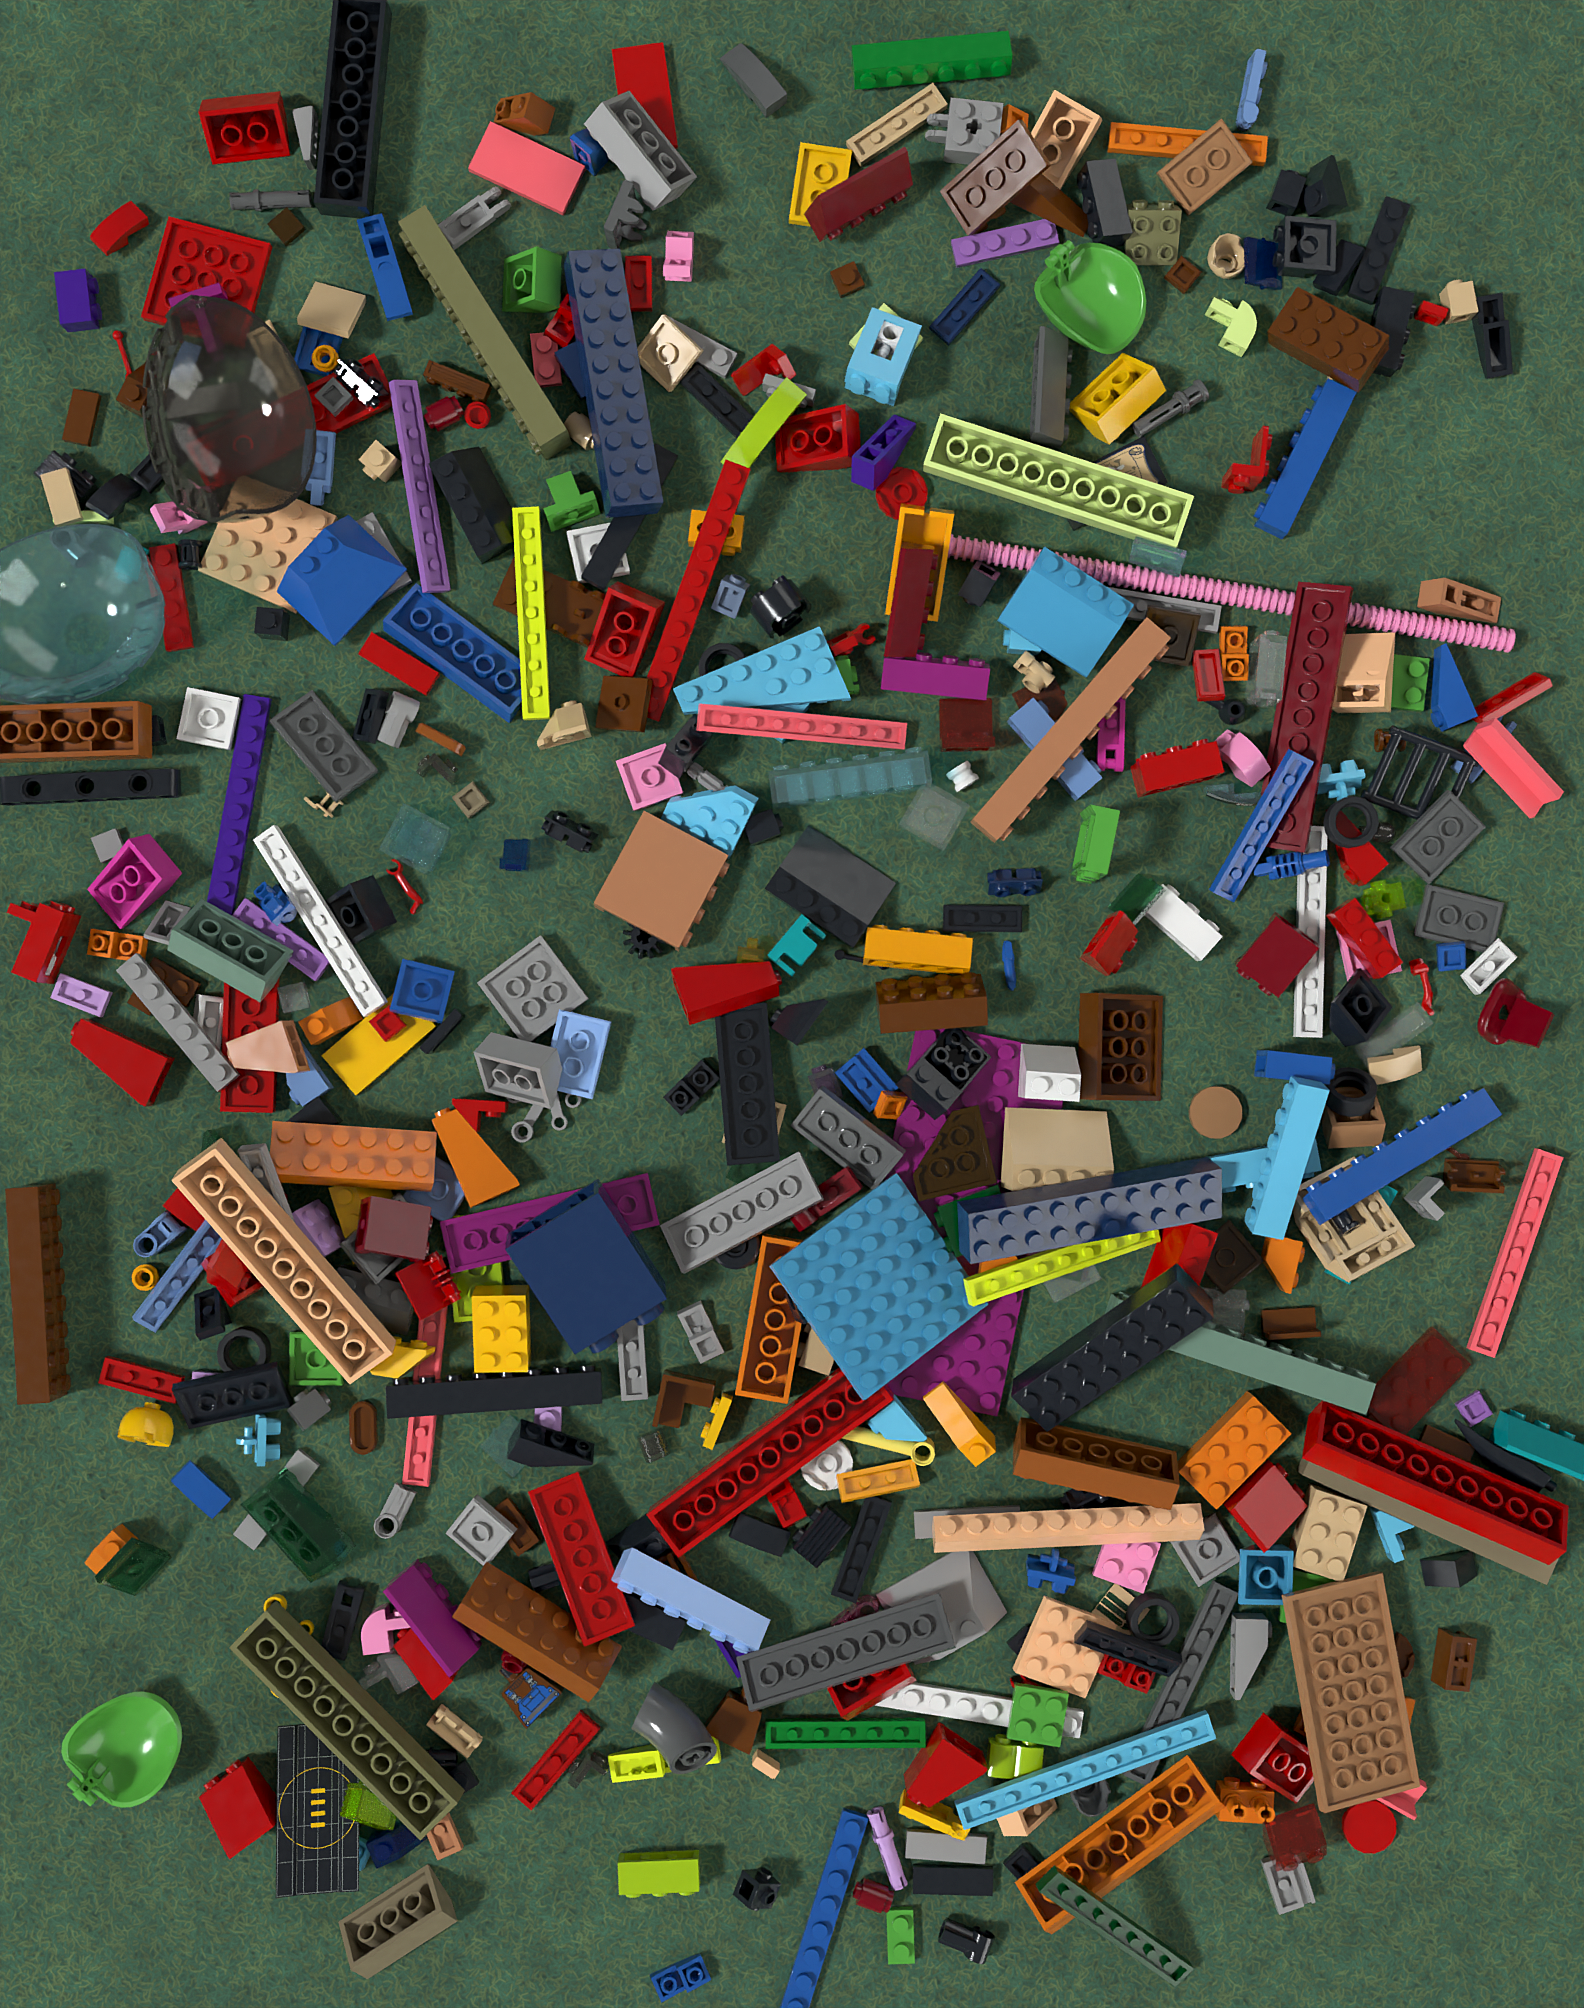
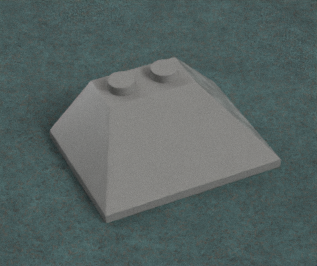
M973 1551L950 1552L876 1594L884 1610L937 1593L941 1594L956 1648L913 1661L915 1665L939 1660L986 1634L1007 1613Z

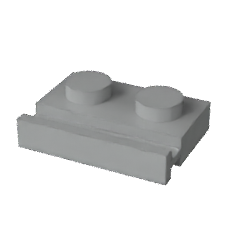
M1297 1847L1293 1848L1292 1851H1284L1261 1859L1270 1892L1279 1915L1304 1907V1904L1316 1902L1300 1851Z

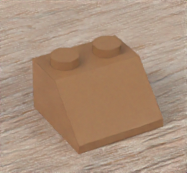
M1338 1087L1335 1089L1346 1097L1358 1098L1365 1096L1361 1090L1355 1087ZM1377 1096L1375 1097L1373 1108L1368 1113L1357 1117L1340 1115L1332 1111L1325 1104L1322 1113V1127L1328 1149L1377 1146L1382 1143L1386 1123Z

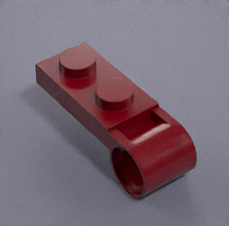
M848 1165L818 1185L824 1199L823 1201L789 1218L799 1232L863 1188V1185Z

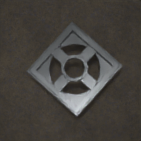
M628 180L623 181L604 225L607 244L611 249H618L622 238L631 242L641 241L642 236L632 231V228L645 231L647 228L640 218L633 215V212L643 213L644 209L636 199L634 183Z

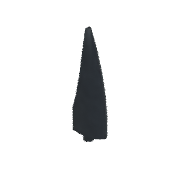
M1458 1419L1454 1420L1467 1441L1498 1475L1538 1493L1543 1488L1550 1492L1556 1489L1557 1483L1551 1480L1552 1477L1529 1459L1493 1443Z

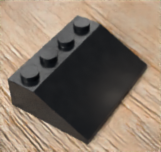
M808 825L765 887V891L799 914H803L811 922L853 949L896 882Z

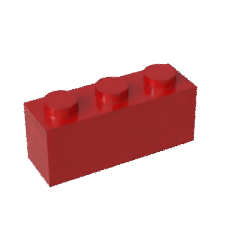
M1356 898L1344 901L1326 915L1372 979L1383 978L1403 963Z

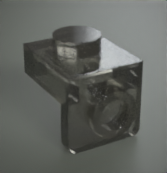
M435 753L431 756L429 754L426 755L418 763L419 768L416 772L422 778L435 768L451 785H454L460 779L455 774L459 769L448 758L443 761Z
M588 1748L581 1759L576 1757L568 1769L570 1776L567 1783L577 1789L591 1767L605 1776L609 1769L607 1757L598 1750L593 1752Z

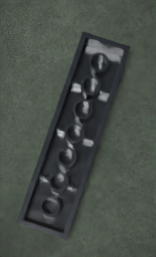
M333 0L314 204L321 215L350 218L373 216L392 12L387 0Z
M1176 1263L1013 1378L1011 1397L1048 1432L1213 1319V1299Z

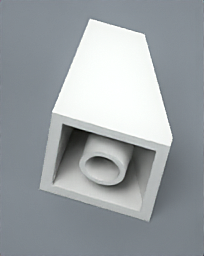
M1021 1044L1018 1097L1079 1102L1081 1072L1075 1047Z

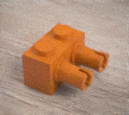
M1225 1777L1224 1781L1216 1780L1215 1793L1225 1806L1215 1814L1219 1821L1273 1824L1275 1811L1273 1810L1274 1791L1271 1787L1256 1778L1251 1779L1250 1782H1240L1235 1777Z

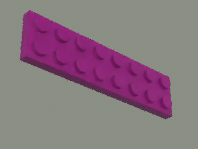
M648 1173L601 1183L632 1231L660 1225ZM580 1189L440 1221L451 1274L512 1260L505 1250L507 1233Z

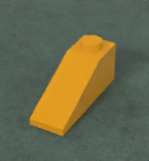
M944 1381L923 1396V1400L957 1448L975 1467L996 1452L995 1435Z

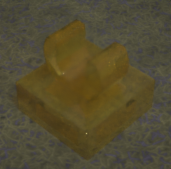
M748 937L746 947L738 946L736 963L764 961L765 950L757 949V938Z

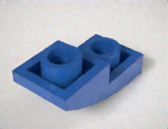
M191 1460L171 1479V1482L211 1519L231 1500L230 1495L214 1483L210 1476Z
M700 1954L687 1957L649 1974L661 2003L684 1990L688 1993L711 1980Z

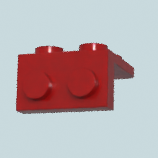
M1263 425L1253 438L1250 465L1232 463L1222 477L1221 488H1226L1228 492L1233 494H1241L1244 491H1253L1258 484H1261L1263 477L1267 476L1269 470V460H1266V451L1270 450L1272 443V434H1268L1269 426Z

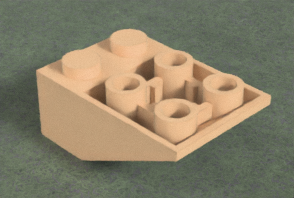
M1395 633L1345 634L1332 707L1335 712H1391Z

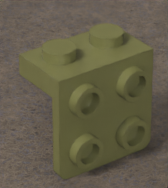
M1133 200L1132 204H1126L1133 233L1126 240L1125 255L1136 265H1174L1177 262L1182 210L1178 205H1174V201L1159 200L1158 204H1148L1146 200Z

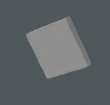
M477 1494L446 1534L484 1566L486 1561L491 1563L516 1532L517 1528Z
M1214 1512L1203 1519L1204 1532L1200 1540L1170 1541L1198 1587L1240 1562L1239 1551Z

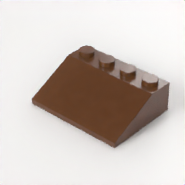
M1080 993L1078 1064L1081 1072L1079 1099L1160 1101L1163 996Z

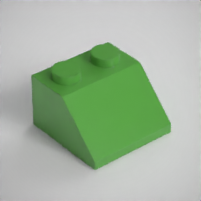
M536 246L505 258L502 311L546 313L560 308L562 256Z

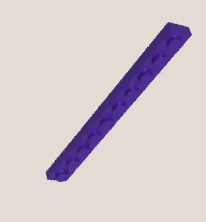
M248 694L243 696L207 898L208 903L231 916L234 914L272 702L270 698Z

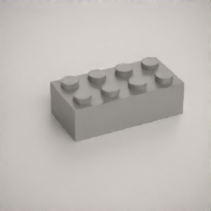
M630 91L603 101L584 123L591 136L606 151L609 159L624 174L625 179L634 183V188L640 194L643 202L652 211L677 199L697 178Z

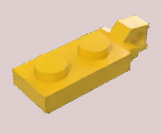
M904 1788L900 1797V1814L923 1823L934 1830L948 1834L953 1838L965 1840L971 1828L963 1829L959 1816L953 1813V1808L939 1802L930 1808L924 1804L917 1805L908 1798V1793H906Z

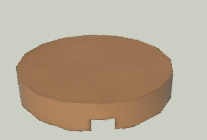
M1210 1086L1200 1090L1192 1098L1189 1106V1119L1192 1127L1199 1134L1208 1138L1221 1139L1231 1135L1238 1128L1242 1120V1106L1238 1097L1232 1091L1223 1087Z

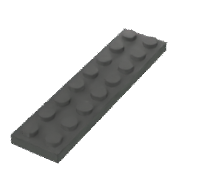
M937 1593L736 1657L749 1711L754 1712L956 1648L941 1594Z

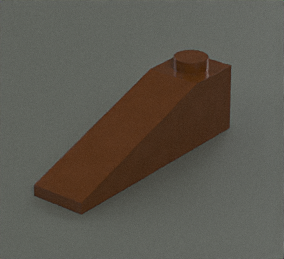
M1043 174L1010 202L1081 237H1084L1088 229L1087 214Z

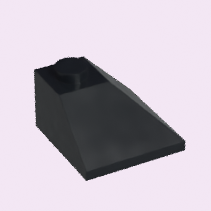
M1361 968L1354 972L1331 1002L1329 1028L1345 1047L1367 1042L1392 1009L1391 1004Z
M820 999L787 1005L784 1010L778 1008L770 1019L774 1023L771 1028L795 1045H798L828 1001Z

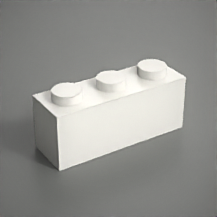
M1164 884L1159 885L1138 910L1196 961H1201L1223 937L1218 933L1219 927L1209 919L1204 921L1198 915L1200 911L1190 902L1185 904L1179 899L1180 893L1169 884L1167 886Z

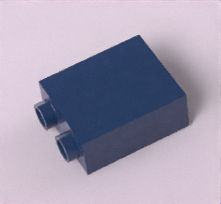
M599 1179L507 1233L506 1252L574 1354L589 1347L592 1353L601 1352L618 1339L619 1334L616 1329L633 1319L638 1326L645 1325L656 1319L665 1309L661 1303L667 1299L665 1281Z

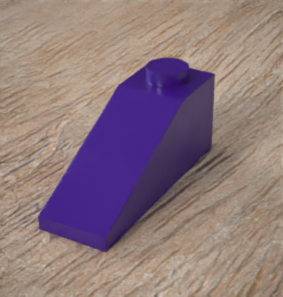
M893 415L852 456L851 482L874 491L890 474L916 429V423Z

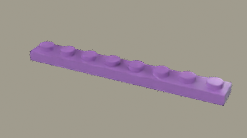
M392 380L389 382L422 593L448 592L451 589L432 471L428 464L430 463L417 380Z

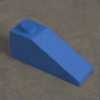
M1447 643L1434 649L1431 697L1433 713H1431V719L1435 727H1439L1441 732L1478 716Z

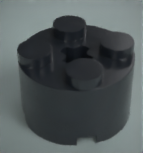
M782 575L773 582L772 587L767 591H760L752 597L751 602L753 606L750 613L766 634L773 639L775 633L780 637L803 620L800 615L804 610L809 613L812 605L791 579H787Z

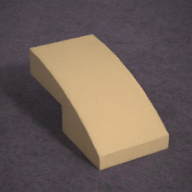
M1420 1046L1393 1049V1055L1367 1058L1368 1073L1375 1079L1377 1085L1412 1076L1422 1071Z

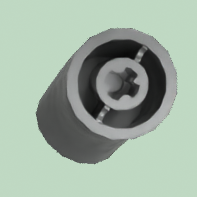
M654 1682L631 1730L648 1740L660 1752L672 1773L686 1774L703 1767L712 1760L717 1752V1746L710 1733L691 1708L668 1689Z

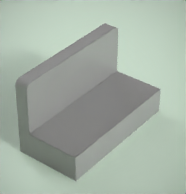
M1425 1176L1404 1197L1424 1218L1438 1221L1445 1214L1430 1199L1444 1184L1439 1178Z

